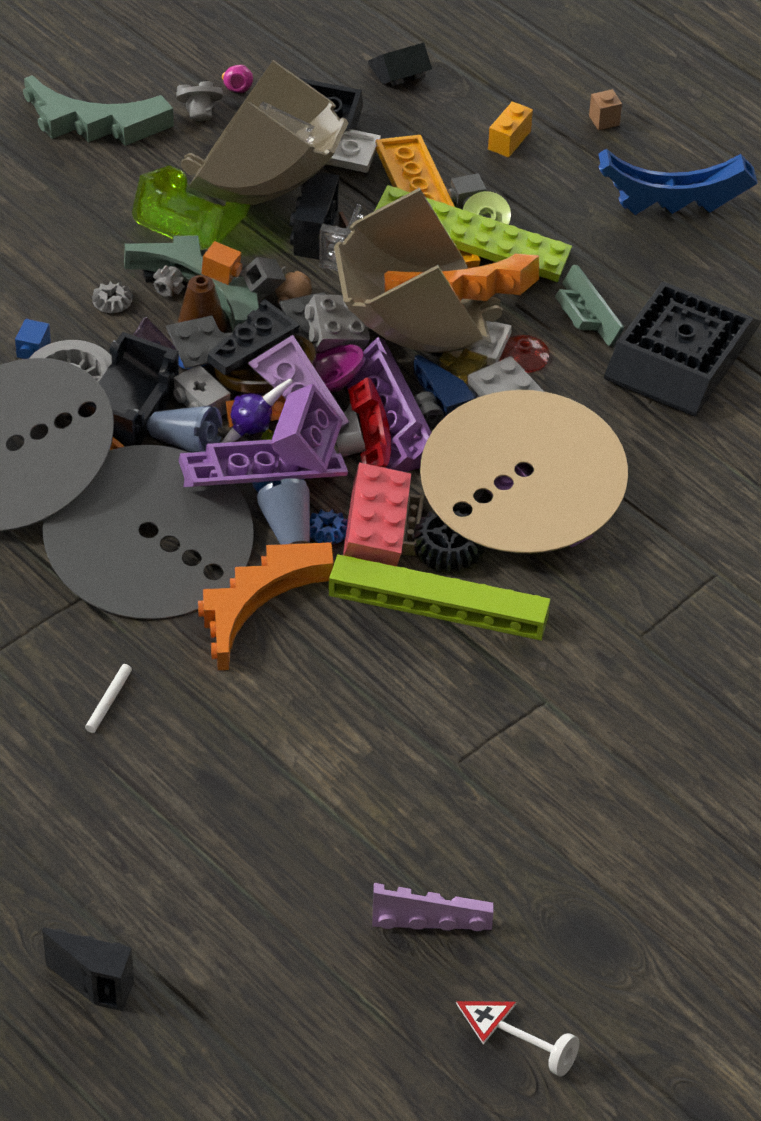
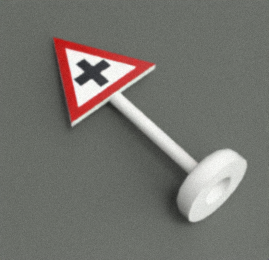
M456 1001L457 1006L483 1045L498 1027L551 1052L548 1065L552 1073L561 1077L573 1065L579 1049L578 1037L567 1033L562 1035L552 1045L503 1022L515 1007L516 1002Z

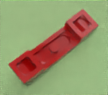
M367 377L349 388L348 391L352 411L359 414L366 448V451L360 454L362 463L384 468L388 466L391 456L390 429L381 398L372 380Z

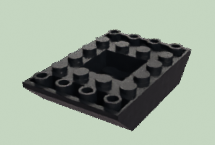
M662 282L617 342L604 374V379L696 417L761 324V320L669 283Z

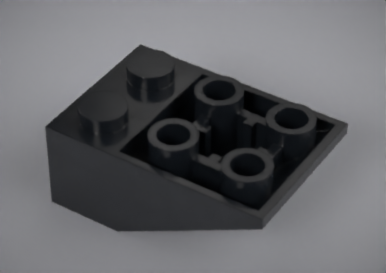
M44 927L42 933L46 965L92 1004L123 1011L134 983L132 948L118 942L109 943L97 940L92 936H79L62 929Z

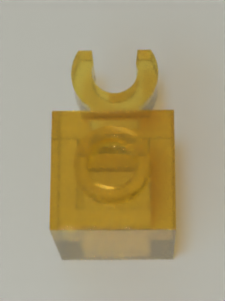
M464 349L458 359L452 354L444 352L439 361L443 362L440 366L441 368L460 378L468 386V375L487 367L488 356Z

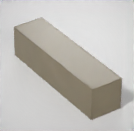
M409 494L401 555L417 556L414 551V543L417 539L413 542L414 528L416 524H419L422 517L424 495Z

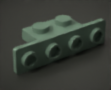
M573 265L563 281V285L567 290L559 289L555 298L560 303L562 310L571 318L576 328L580 330H596L608 346H614L624 330V326L578 265Z

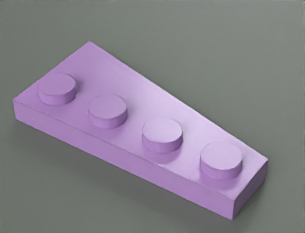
M293 335L249 362V365L274 388L286 380L292 379L293 383L282 393L285 399L288 394L314 384L343 420L341 428L349 424L345 414Z
M374 883L372 927H382L385 929L403 927L417 930L423 928H441L443 930L471 929L474 931L492 930V902L454 897L450 901L445 900L438 893L428 892L427 896L411 894V889L399 887L396 892L384 890V884Z

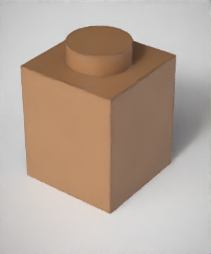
M614 90L591 94L589 117L596 128L602 130L619 126L622 103Z

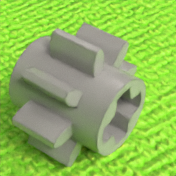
M165 265L163 269L159 268L153 275L156 279L153 285L162 296L173 297L175 293L179 294L184 288V285L181 283L184 277L176 267Z

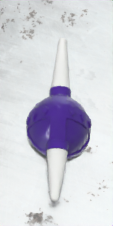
M292 379L281 383L264 396L252 393L240 397L237 396L234 399L230 414L233 423L232 429L221 443L235 442L245 433L257 434L265 432L269 428L272 418V405L293 383Z

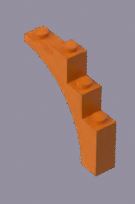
M514 254L507 259L489 265L442 271L460 301L462 299L487 301L496 293L521 295L539 280V255ZM387 271L384 273L385 292L423 272Z
M331 543L266 545V556H261V566L235 567V578H230V588L203 589V600L198 601L199 617H204V627L210 628L211 638H216V642L211 643L212 659H217L218 670H229L230 652L235 637L244 622L257 608L273 597L290 589L311 583L329 581L333 569Z

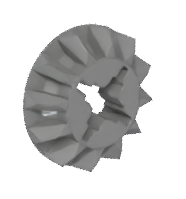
M110 281L108 285L100 284L99 288L94 289L92 302L102 312L118 313L131 305L132 293L129 290V286H122L121 282L112 284Z

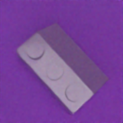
M310 384L287 395L270 444L285 463L318 472H325L343 420L315 385Z

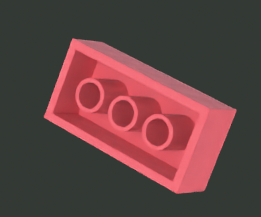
M359 463L353 482L343 556H351L397 567L402 552L411 473Z

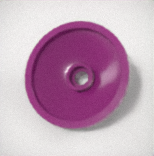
M356 345L336 346L316 354L317 365L315 370L330 393L337 392L348 385L360 372L365 361V355L362 349Z

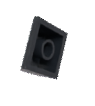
M424 42L368 60L369 66L382 84L391 82L392 86L405 83L404 78L412 76V80L426 77L425 72L432 70Z

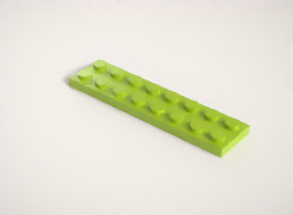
M387 185L375 211L410 192ZM426 198L459 250L495 262L507 259L514 254L539 255V276L556 282L559 281L570 255L571 245Z

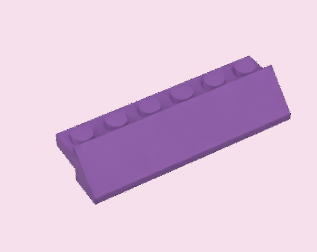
M377 337L363 351L365 361L362 369L346 387L349 389L367 377L372 380L383 403L391 435V456L386 468L402 472L421 468V458L425 444L432 432L385 340Z
M271 440L207 444L206 452L180 453L179 464L185 479L183 487L278 481L286 478L306 479L347 476L348 470L341 453L336 454L335 449H333L325 472H318L285 463L281 456L273 450L270 444Z

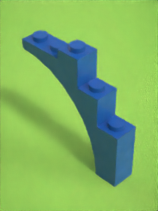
M608 149L599 153V169L601 173L613 181L615 187L620 192V204L624 209L628 208L634 215L656 202L662 208L666 207L673 214L693 201L698 206H703L710 213L758 184L754 167L742 154L706 169L666 173L633 166L616 157Z

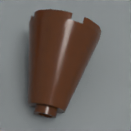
M205 275L192 277L188 282L177 323L213 316L218 329L226 333L227 319L213 280Z

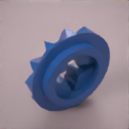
M321 509L318 514L312 513L310 517V538L317 543H339L346 537L348 519H344L342 513H334L333 509L330 512H324ZM323 523L326 525L333 523L332 528L330 526L324 528Z

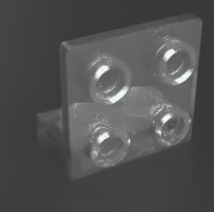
M362 205L356 206L347 229L322 224L320 229L319 267L338 271L334 246L337 242L343 243L352 232L349 227L353 222L365 217V215H362Z

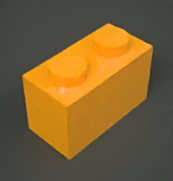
M512 101L489 128L488 150L509 158L531 132L533 109Z

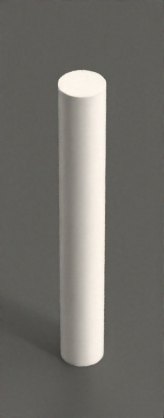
M123 664L85 726L88 732L94 733L132 671L129 665Z

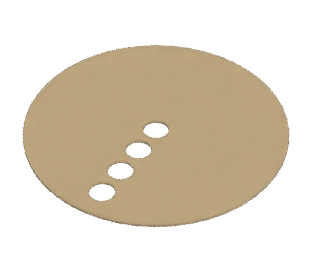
M510 390L478 397L449 413L435 427L425 444L421 458L420 474L423 490L429 504L441 520L461 536L482 546L500 551L539 553L573 545L591 536L603 527L617 511L623 500L628 481V465L623 446L617 435L592 410L576 401L557 394L535 390ZM519 463H528L533 466L534 472L528 477H521L515 473L514 468ZM499 476H508L513 480L514 484L508 490H500L495 487L494 481ZM487 489L492 492L493 499L488 503L482 504L475 501L473 495L477 490ZM465 502L471 505L473 511L469 516L459 517L454 514L453 507L457 503Z

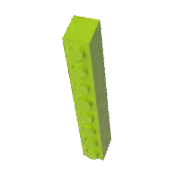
M337 554L329 577V596L541 641L549 616L550 598L463 581L457 578L439 576L433 573L415 571L404 567L386 565L380 562L362 560L351 556Z

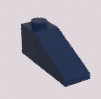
M421 355L414 356V375L425 392H432L438 402L437 405L441 407L444 413V418L459 406L476 399L474 391L469 390L463 380Z

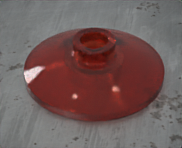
M516 335L508 339L500 360L512 356L526 373L534 372L547 364L549 349L542 340L534 336Z

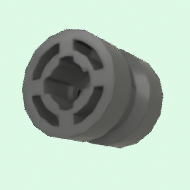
M422 392L414 397L429 428L438 425L443 420L444 413L441 407L437 405V399L432 392Z

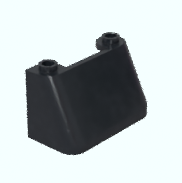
M122 332L117 341L114 340L110 346L109 354L112 355V363L99 380V384L104 389L112 407L114 419L113 438L118 440L124 447L141 445L149 433L147 430L148 418L154 412L163 411L173 397L174 377L179 375V351ZM92 402L85 403L80 407L78 413L84 418L90 417L96 412V404Z

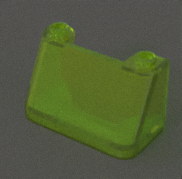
M168 165L140 175L132 215L138 224L170 238L174 236H198L200 250L209 249L214 241L221 243L247 215L250 205L226 201L225 206L190 194L186 192L187 177L185 173L178 168Z

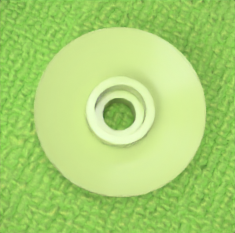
M489 191L476 193L466 201L463 210L470 211L471 213L480 216L489 215L491 219L507 225L510 223V207L507 201L497 193Z

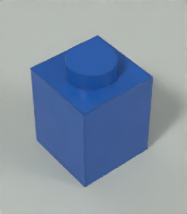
M29 319L24 320L15 338L17 358L29 359L37 350L51 343L50 326L48 323Z

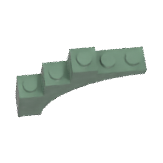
M33 75L24 78V97L35 106L40 116L38 118V125L51 139L76 130L87 142H91L112 133L116 139L118 138L126 146L174 126L173 107L162 95L143 101L123 104L89 103L56 93L43 85Z
M174 236L173 243L125 244V269L157 272L159 268L163 269L165 265L168 267L173 266L181 271L184 277L183 281L187 283L192 277L202 275L203 256H201L198 236ZM234 277L229 285L212 279L223 311L233 332L238 324L242 325L247 320V315L252 310L256 311L259 308L257 293L250 291L243 277Z

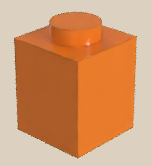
M214 241L203 255L201 274L229 285L233 278H237L242 271L243 264L240 263L241 252Z

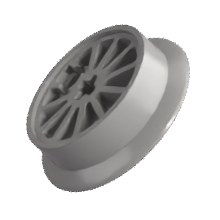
M64 340L48 344L37 350L29 358H48L71 363L85 370L98 382L112 363V356L105 349L96 344L81 340ZM67 413L61 414V415H64V416H71L70 414H67Z

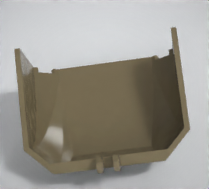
M273 60L224 129L205 160L198 155L189 153L182 159L181 167L189 175L196 174L189 185L190 188L228 202L256 205L276 199L296 189L313 177L335 153L347 128L348 121L337 116L333 110L336 106L331 100Z
M420 188L353 222L349 227L352 232L343 243L337 242L334 246L344 303L363 324L380 336L400 346L422 353H447L468 350L491 343L486 321L494 322L498 318L500 319L503 310L500 307L501 301L496 297H491L487 301L462 299L460 301L442 271L468 269V266ZM387 271L423 272L385 292L384 273Z

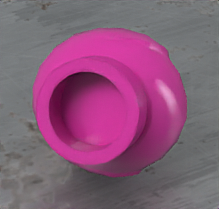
M244 65L232 66L222 75L225 86L232 92H246L253 83V75Z

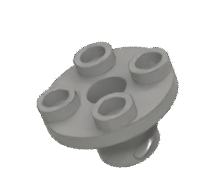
M200 82L199 86L193 87L190 85L177 86L176 99L187 103L186 108L190 118L195 121L209 120L212 117L213 102L223 98L222 88L213 87V82Z

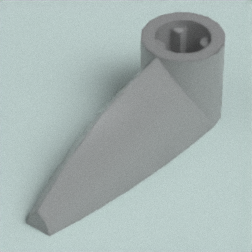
M351 404L344 412L349 424L340 429L336 440L342 457L366 451L358 415L352 411Z

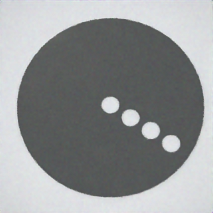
M48 358L22 359L0 365V531L30 526L61 511L88 488L101 470L112 444L114 432L113 411L110 401L99 382L82 368L68 362ZM88 402L96 404L97 409L92 416L87 418L79 416L78 411L83 404ZM67 413L72 416V423L64 429L55 427L54 423L59 415ZM46 425L48 427V434L40 440L31 438L30 434L34 427ZM14 436H22L24 438V445L19 450L9 451L6 447L8 440Z
M134 445L109 450L101 470L88 488L67 507L43 521V541L46 554L51 566L62 582L82 600L101 610L123 617L148 620L166 619L192 613L198 610V601L203 600V589L230 588V578H235V567H246L253 546V521L246 500L235 484L183 487L185 479L179 464L180 453H189L183 450L156 445ZM152 523L157 526L159 532L153 538H144L139 534L138 530L142 524ZM165 537H174L180 542V547L175 552H166L161 548L160 542ZM187 551H196L201 555L202 560L196 566H188L183 563L182 555ZM208 565H218L223 569L224 574L218 580H209L204 576L203 571Z

